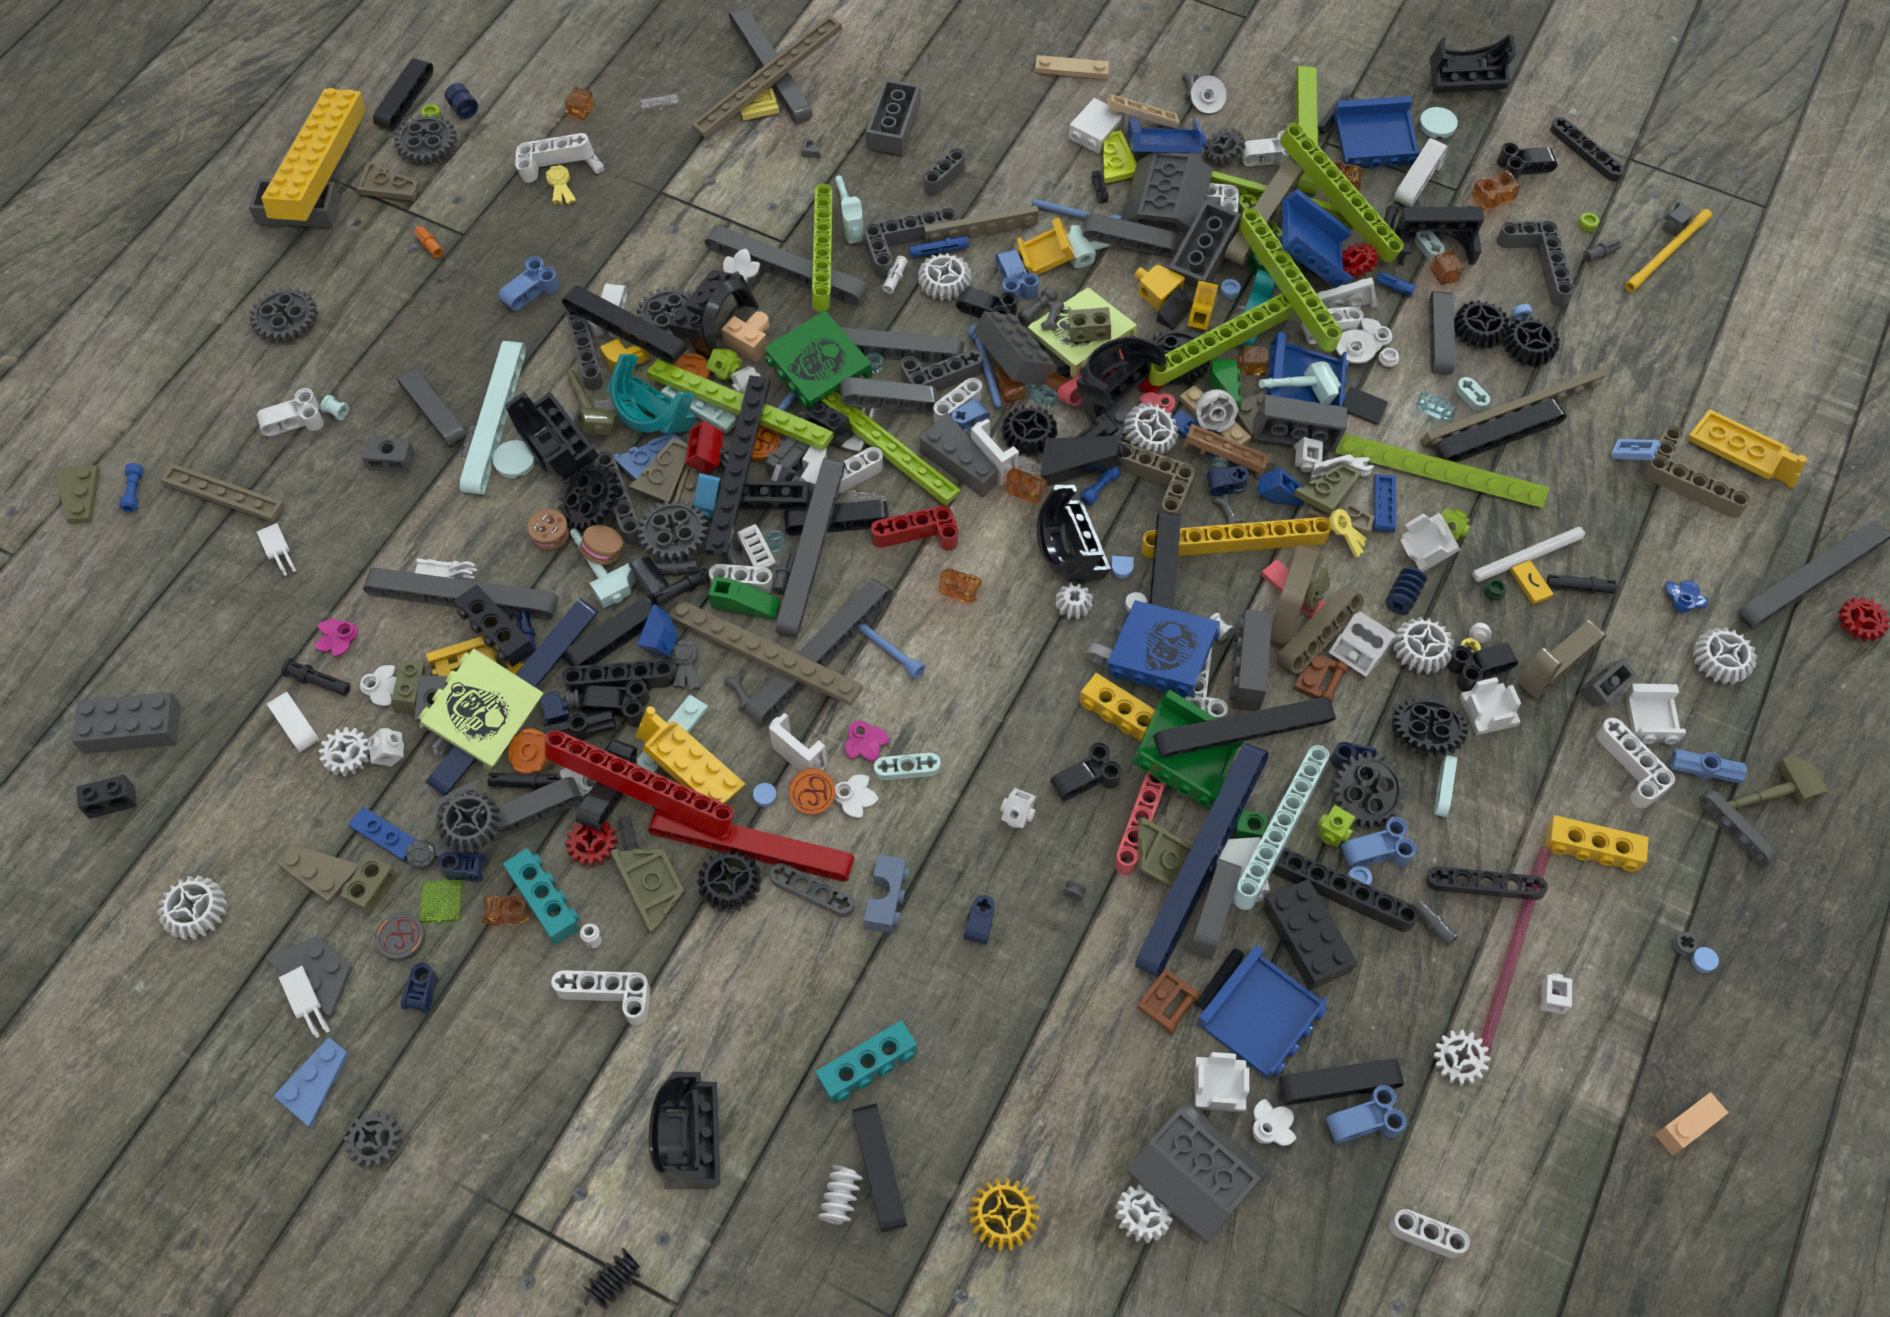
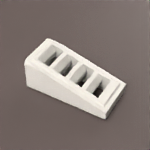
M756 524L737 532L738 541L753 567L769 568L776 565V561ZM763 550L762 552L753 555V553ZM767 557V559L757 563V560Z

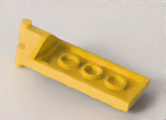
M1710 409L1687 439L1768 480L1774 477L1786 483L1788 488L1795 487L1807 461L1806 456H1797L1791 453L1790 447Z
M647 707L635 737L646 743L642 750L676 781L724 804L744 788L745 783L678 723L675 721L666 723L655 713V708Z

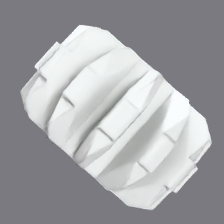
M1071 582L1068 588L1062 586L1060 592L1056 595V609H1060V615L1067 614L1068 620L1074 616L1077 621L1080 615L1086 617L1088 611L1092 609L1093 598L1092 594L1088 593V588L1081 589L1080 583L1076 587Z

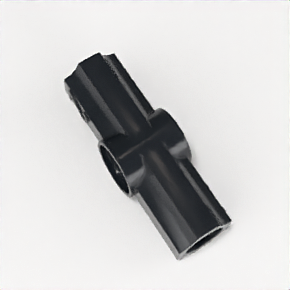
M609 709L587 715L575 713L569 719L544 724L543 728L545 734L551 731H561L584 741L593 734L615 730L616 723L613 711ZM584 725L582 728L576 729L578 726Z

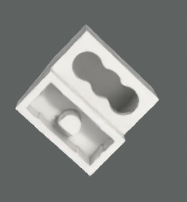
M1358 612L1354 614L1343 633L1339 635L1329 653L1367 677L1388 652L1397 635L1364 613Z

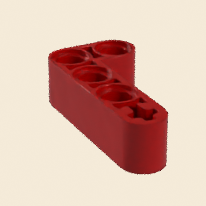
M937 506L877 520L871 526L872 543L879 548L935 535L940 547L944 550H953L958 545V527L952 510L947 506Z

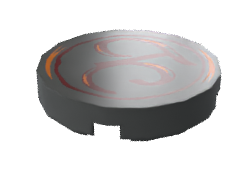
M397 913L381 922L376 930L375 943L377 949L387 959L404 961L416 955L419 948H422L426 934L423 925L415 916L408 913Z

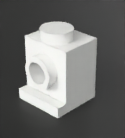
M1304 437L1294 445V449H1296L1295 466L1301 467L1302 472H1312L1314 464L1322 462V441Z
M1549 974L1542 980L1539 1010L1564 1015L1572 1007V979L1564 978L1561 974Z

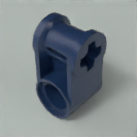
M1242 466L1210 470L1206 474L1210 494L1212 496H1222L1224 493L1244 492L1247 488L1248 470Z
M1343 741L1336 745L1331 754L1330 762L1335 768L1343 770L1340 763L1348 764V757L1355 759V754L1361 753L1364 758L1365 752H1370L1372 757L1374 753H1377V750L1371 746H1362ZM1339 753L1344 754L1347 758L1342 757ZM1362 768L1360 775H1368L1367 770Z
M447 851L438 857L437 865L443 877L448 880L480 882L483 880L482 868L487 856L479 852H464L463 854ZM449 863H455L452 868H445Z
M981 895L975 899L963 939L987 945L995 909V903L991 897ZM982 906L987 907L985 912L980 911Z
M421 962L412 967L406 988L401 997L402 1009L414 1008L420 1009L422 1013L429 1012L438 982L437 973L429 964ZM429 972V975L425 980L419 981V978L423 973Z

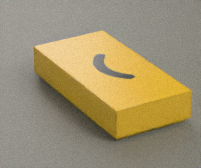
M1531 560L1511 568V574L1533 605L1552 598L1553 592Z

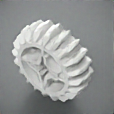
M939 253L937 257L932 255L931 259L926 258L925 263H921L918 272V283L921 286L922 292H926L927 297L932 296L934 300L940 298L941 302L943 299H948L950 302L951 298L958 299L963 290L969 287L971 283V270L968 268L967 262H964L962 258L957 259L956 254L949 256L948 253L946 255Z
M1151 402L1146 405L1141 403L1138 407L1132 408L1123 422L1125 428L1122 433L1127 434L1125 440L1130 441L1131 445L1163 455V453L1169 452L1175 445V440L1179 435L1176 432L1179 427L1174 425L1176 419L1170 418L1172 413L1167 414L1165 412L1166 407L1160 409L1158 403L1152 406Z
M1419 617L1417 621L1412 618L1408 623L1404 622L1396 632L1397 637L1393 642L1395 644L1393 651L1397 652L1396 659H1402L1401 666L1408 664L1409 671L1413 668L1417 669V674L1424 670L1426 675L1431 671L1436 673L1439 669L1443 670L1447 663L1450 662L1451 653L1454 650V640L1450 639L1451 632H1445L1446 626H1438L1439 621L1432 623L1430 617L1426 621L1422 617Z
M1717 627L1713 631L1709 629L1698 638L1693 648L1695 651L1692 657L1696 658L1694 664L1700 665L1699 672L1704 671L1706 673L1705 678L1711 676L1714 682L1720 680L1722 685L1727 684V682L1733 685L1737 681L1741 682L1746 677H1749L1755 668L1757 657L1754 654L1755 647L1749 646L1751 640L1745 641L1743 639L1744 634L1737 635L1736 629L1729 632L1727 627L1722 630Z
M199 875L195 879L188 876L186 882L178 879L176 887L170 885L171 891L169 893L163 892V896L166 899L158 901L162 907L157 910L160 916L159 922L163 925L164 930L171 933L173 937H181L186 941L189 937L197 940L198 934L206 937L208 929L215 931L213 925L215 923H222L219 916L226 914V910L223 907L227 906V901L224 899L226 896L220 889L221 887L210 878L204 879ZM205 893L204 895L199 894L196 896H192V894ZM182 920H183L184 922L187 921V920H193L192 922H187V923H181V922H180V921H182Z

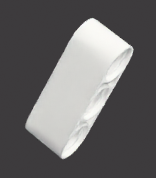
M969 378L937 401L933 409L934 423L946 412L951 416L955 409L965 405L972 399H977L980 402L982 398V382L977 378Z
M870 447L843 461L845 462V469L838 494L853 488L882 471L883 453L879 448Z
M716 564L709 570L711 585L714 576L737 580L767 594L773 591L772 573L768 568Z
M287 691L266 703L299 753L320 741Z
M1400 1210L1389 1222L1390 1231L1397 1238L1448 1258L1459 1257L1470 1246L1469 1237L1464 1231L1411 1210ZM1399 1218L1405 1219L1408 1222V1230L1401 1228L1398 1223ZM1424 1228H1428L1434 1233V1240L1425 1236ZM1450 1238H1454L1459 1242V1250L1454 1249L1450 1245Z

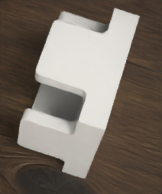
M1440 513L1431 518L1422 514L1405 524L1409 531L1402 535L1403 538L1400 541L1408 556L1416 562L1419 570L1422 572L1460 551L1444 517Z
M1495 677L1478 681L1472 690L1460 694L1459 698L1476 736L1515 727L1520 724L1521 721L1517 715V710L1521 702L1513 685L1505 688L1503 683L1498 684L1499 681Z
M1211 1052L1208 1058L1196 1057L1194 1106L1197 1109L1245 1113L1246 1097L1249 1093V1068H1246V1061L1236 1060V1054Z

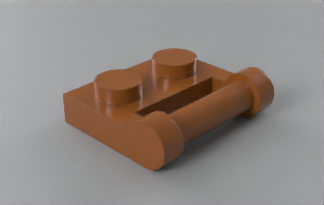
M1318 654L1300 673L1293 690L1313 699L1329 697L1332 703L1334 700L1333 694L1342 675L1346 674L1348 665ZM1327 670L1333 671L1334 673L1326 690H1318Z
M1165 968L1136 1008L1158 1023L1167 1033L1173 1034L1177 1029L1176 1025L1193 1002L1196 1003L1201 995L1197 990ZM1181 991L1185 994V998L1168 1019L1163 1013Z

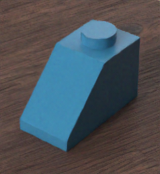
M700 473L694 508L699 507L700 513L705 515V520L712 521L721 488V480L718 477Z

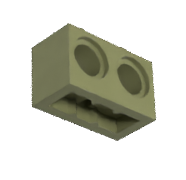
M1109 307L1068 310L1070 343L1111 339Z
M401 659L391 699L394 712L415 714L419 675H426L424 662Z
M367 855L364 861L358 864L351 880L344 884L340 896L346 904L371 916L398 875L391 866ZM378 871L376 876L370 877L373 872ZM365 891L361 897L356 898L359 892Z

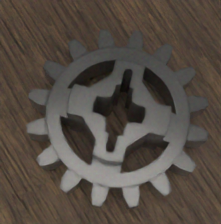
M1225 128L1224 132L1218 130L1217 135L1211 134L1212 139L1206 140L1207 144L1204 152L1209 162H1214L1216 166L1219 162H1221L1222 166L1227 161L1231 164L1232 159L1238 160L1237 155L1243 154L1242 149L1246 148L1245 139L1240 131L1236 132L1235 128L1231 129V131Z
M374 1110L372 1117L365 1112L363 1113V1120L354 1119L355 1127H347L351 1134L343 1139L349 1143V1145L344 1147V1150L350 1153L348 1158L353 1162L356 1161L359 1167H362L365 1163L369 1169L373 1168L374 1163L379 1167H383L384 1159L391 1162L392 1157L390 1154L400 1151L395 1145L403 1141L397 1136L402 1132V1129L396 1126L398 1122L394 1118L390 1119L386 1112L380 1116V1113ZM368 1134H371L375 1137V1141L378 1143V1146L372 1143V1141L370 1140L371 1138L368 1136Z

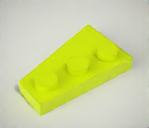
M1121 130L1113 132L1103 143L1105 184L1134 177L1137 162Z

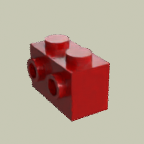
M705 421L690 428L685 464L703 474L716 469L720 464L719 457L723 445V431Z

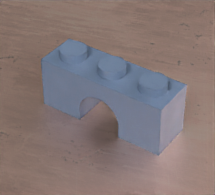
M878 854L873 875L874 885L885 887L889 893L882 899L868 898L864 916V929L893 934L894 926H899L901 912H897L898 905L904 902L905 890L902 889L903 882H908L910 868H906V859Z

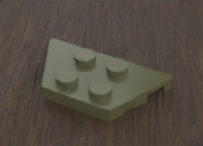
M1139 817L1138 870L1165 886L1172 888L1193 845L1146 818Z
M614 849L611 851V854L650 933H653L685 893L664 849H651L650 851L643 849L619 851Z

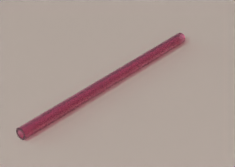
M1539 848L1531 875L1544 877L1551 854L1549 848ZM1533 884L1532 887L1535 892H1539L1540 889L1537 887V884ZM1523 899L1481 1034L1483 1039L1481 1047H1488L1489 1049L1484 1056H1489L1536 900Z

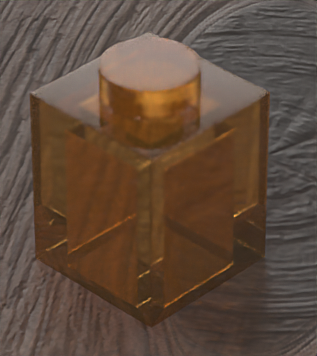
M1453 250L1435 255L1430 269L1439 283L1444 285L1458 281L1464 267Z

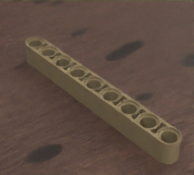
M1290 154L1253 208L1261 214L1268 226L1281 209L1282 199L1293 191L1305 172ZM1239 230L1229 243L1224 257L1244 265L1253 250Z

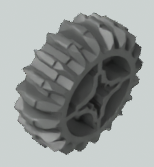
M465 790L464 796L461 797L456 793V799L453 801L447 798L449 805H441L440 809L443 813L437 814L439 822L436 823V827L439 830L438 835L440 838H443V843L447 846L450 845V848L454 851L459 848L460 853L463 854L467 848L470 853H474L475 847L483 851L484 843L491 845L490 838H497L498 834L495 830H501L502 827L499 823L502 821V816L499 814L500 808L498 805H495L494 799H488L487 794L483 793L480 795L476 790H474L472 795ZM458 815V820L451 829L452 821ZM487 815V821L481 829L480 824L484 820V816ZM464 817H465L468 821L471 820V821L474 823L475 826H473L471 823H467V821H465Z

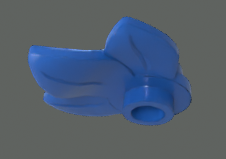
M1685 580L1681 585L1672 581L1666 583V593L1673 598V607L1677 611L1687 613L1694 609V607L1703 608L1708 604L1709 599L1699 594L1700 588L1694 581Z

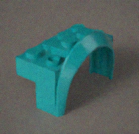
M620 354L606 388V392L610 394L613 408L619 418L627 426L640 432H654L657 430L665 434L689 432L697 418L689 412L695 395L688 391L686 394L676 393L671 400L639 377L631 376L639 357L634 354ZM641 410L645 412H651L655 415V417L651 418L647 416L645 413H643Z

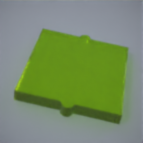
M440 879V881L422 882L419 921L421 923L438 922L439 924L444 921H460L463 881H445Z

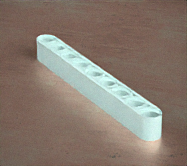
M503 341L460 478V491L463 493L483 495L486 491L493 467V454L499 447L508 416L505 404L513 399L525 359V343Z
M1320 745L1312 746L1305 756L1238 882L1233 899L1238 908L1243 910L1253 908L1324 773L1329 758V751L1325 747Z

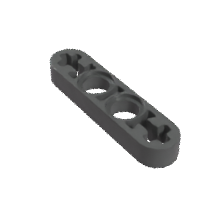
M1708 790L1699 797V803L1703 809L1758 864L1767 866L1777 858L1774 848L1719 793L1714 790Z
M779 863L771 868L770 879L776 887L839 917H848L853 913L854 900L849 894L786 864ZM784 871L786 878L781 877L778 880L776 873L780 874ZM804 880L808 883V887L802 891L795 888L796 882ZM820 890H826L829 893V897L821 901L816 898V893ZM834 895H836V901L841 904H843L844 901H847L848 908L844 907L841 910L839 904L833 901Z

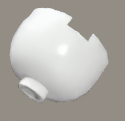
M1220 389L1205 392L1199 398L1195 410L1199 425L1206 430H1216L1217 432L1231 427L1235 423L1234 419L1239 411L1235 399L1228 392Z

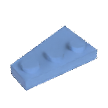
M674 433L666 434L650 440L647 445L642 447H632L629 449V452L624 454H614L617 466L635 481L672 438L682 440Z
M328 1037L280 1088L274 1097L312 1129L316 1122L315 1117L320 1107L323 1108L327 1100L326 1096L332 1084L336 1082L349 1054Z

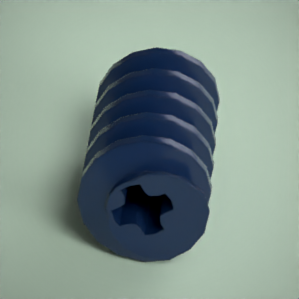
M1407 567L1402 569L1385 600L1388 609L1399 615H1407L1409 613L1408 610L1413 609L1414 603L1417 601V597L1420 595L1424 583L1428 579L1426 574L1416 568Z

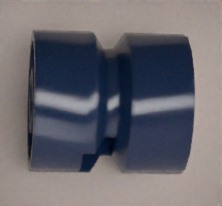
M454 83L446 89L444 98L459 118L468 119L475 115L478 110V103L465 85Z

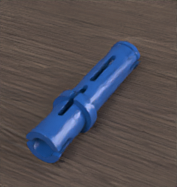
M967 236L952 239L947 237L941 241L909 246L911 258L942 252L952 253L953 250L969 248Z

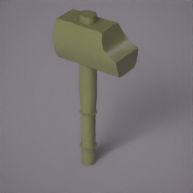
M569 370L567 372L569 383L572 385L582 407L577 409L574 418L575 424L583 434L610 435L611 431L616 429L619 416L615 410L593 409L585 394L586 392L579 382V378L573 370Z
M1795 754L1782 758L1777 764L1786 783L1727 802L1737 810L1746 805L1757 802L1761 803L1765 800L1792 793L1798 805H1803L1822 799L1829 791L1824 784L1825 779L1823 775L1817 772L1813 763L1801 760Z

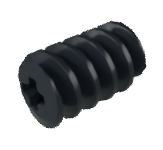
M624 1247L621 1249L623 1258L614 1255L615 1265L613 1266L606 1262L607 1273L598 1270L596 1273L599 1280L596 1281L589 1278L588 1281L591 1288L588 1289L583 1286L593 1300L604 1309L608 1308L607 1298L614 1302L616 1301L615 1290L622 1294L625 1292L623 1283L629 1286L633 1285L631 1275L637 1278L641 1277L638 1269L640 1266Z

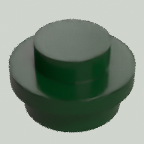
M1492 579L1484 586V593L1493 600L1502 599L1507 592L1505 583L1500 579Z

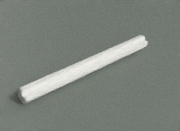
M1576 527L1473 571L1472 576L1476 582L1483 581L1516 565L1583 539L1585 531H1583L1582 527Z

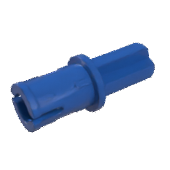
M1380 272L1376 279V282L1392 288L1393 292L1395 290L1409 297L1412 296L1417 286L1400 279L1401 277L1396 278L1384 272Z

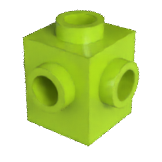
M713 349L706 368L716 373L715 376L721 380L732 379L730 375L741 370L743 360L738 358L737 353L732 350Z
M1448 507L1445 508L1441 515L1444 517L1455 540H1458L1461 536L1465 537L1471 527L1467 525L1470 521L1466 517L1467 514L1459 509L1453 511Z
M1334 805L1328 816L1323 814L1317 826L1320 827L1317 836L1326 844L1338 848L1342 841H1348L1352 835L1353 830L1350 828L1355 820V816Z

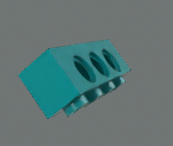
M527 848L503 863L507 873L554 945L580 930L577 924L580 918L573 907L568 910L564 904L568 900L561 889L556 891L553 887V884L556 882L549 871L544 873L541 869V866L544 864L537 853L532 855ZM536 874L535 878L526 880L529 875ZM549 892L546 897L538 898L541 893ZM560 910L557 916H550L553 911Z
M900 1020L815 1071L816 1078L831 1103L836 1101L842 1102L851 1096L850 1092L855 1089H864L873 1082L872 1079L878 1075L885 1076L893 1071L896 1064L901 1061L906 1063L913 1059L917 1052V1043L903 1021ZM888 1046H892L896 1049V1052L892 1055H886L883 1050ZM866 1059H871L875 1062L871 1068H865L861 1064ZM845 1072L853 1074V1078L849 1081L841 1080L840 1076Z

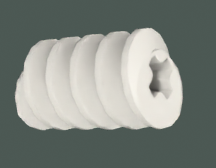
M833 1165L832 1168L837 1172L830 1173L829 1177L834 1182L827 1184L826 1187L830 1192L825 1193L823 1197L829 1203H822L820 1208L825 1213L819 1214L818 1218L827 1223L842 1225L843 1222H851V1218L845 1215V1213L854 1211V1208L848 1202L857 1201V1198L851 1194V1191L860 1190L854 1184V1181H861L863 1177L854 1170Z

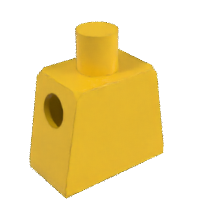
M1155 265L1149 272L1140 267L1134 275L1139 280V295L1157 311L1161 309L1177 287L1183 291L1185 277L1160 265Z

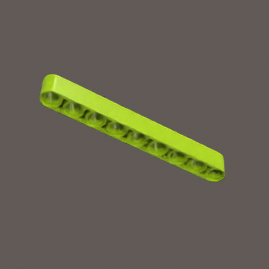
M1297 66L1295 77L1296 123L1318 145L1317 68ZM1304 172L1296 185V189L1302 193L1316 194L1318 186Z
M1290 123L1280 138L1281 145L1368 244H1371L1372 247H1375L1378 256L1384 262H1393L1403 250L1404 244L1402 240L1299 124Z
M819 184L815 187L812 308L818 312L829 309L831 294L832 188L827 184Z
M1251 208L1244 210L1239 224L1240 233L1318 345L1324 351L1331 352L1336 350L1342 336V329L1292 258L1283 249L1282 244L1261 214Z
M1281 293L1165 354L1167 363L1163 367L1151 364L1149 381L1155 386L1164 385L1289 319L1295 314V310L1284 294Z

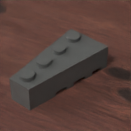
M948 412L920 437V453L982 498L996 485L997 469Z

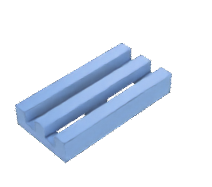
M1618 439L1611 456L1613 459L1654 460V454H1657V448H1660L1661 444L1659 440Z

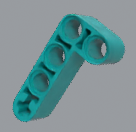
M1258 270L1244 313L1272 299L1276 283L1268 272ZM1258 335L1239 344V346L1253 349Z

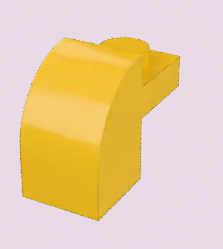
M1198 281L1188 326L1207 330L1218 285Z
M619 339L600 346L603 361L612 372L620 354H634L639 357L636 365L650 359L648 352L635 345L625 349Z

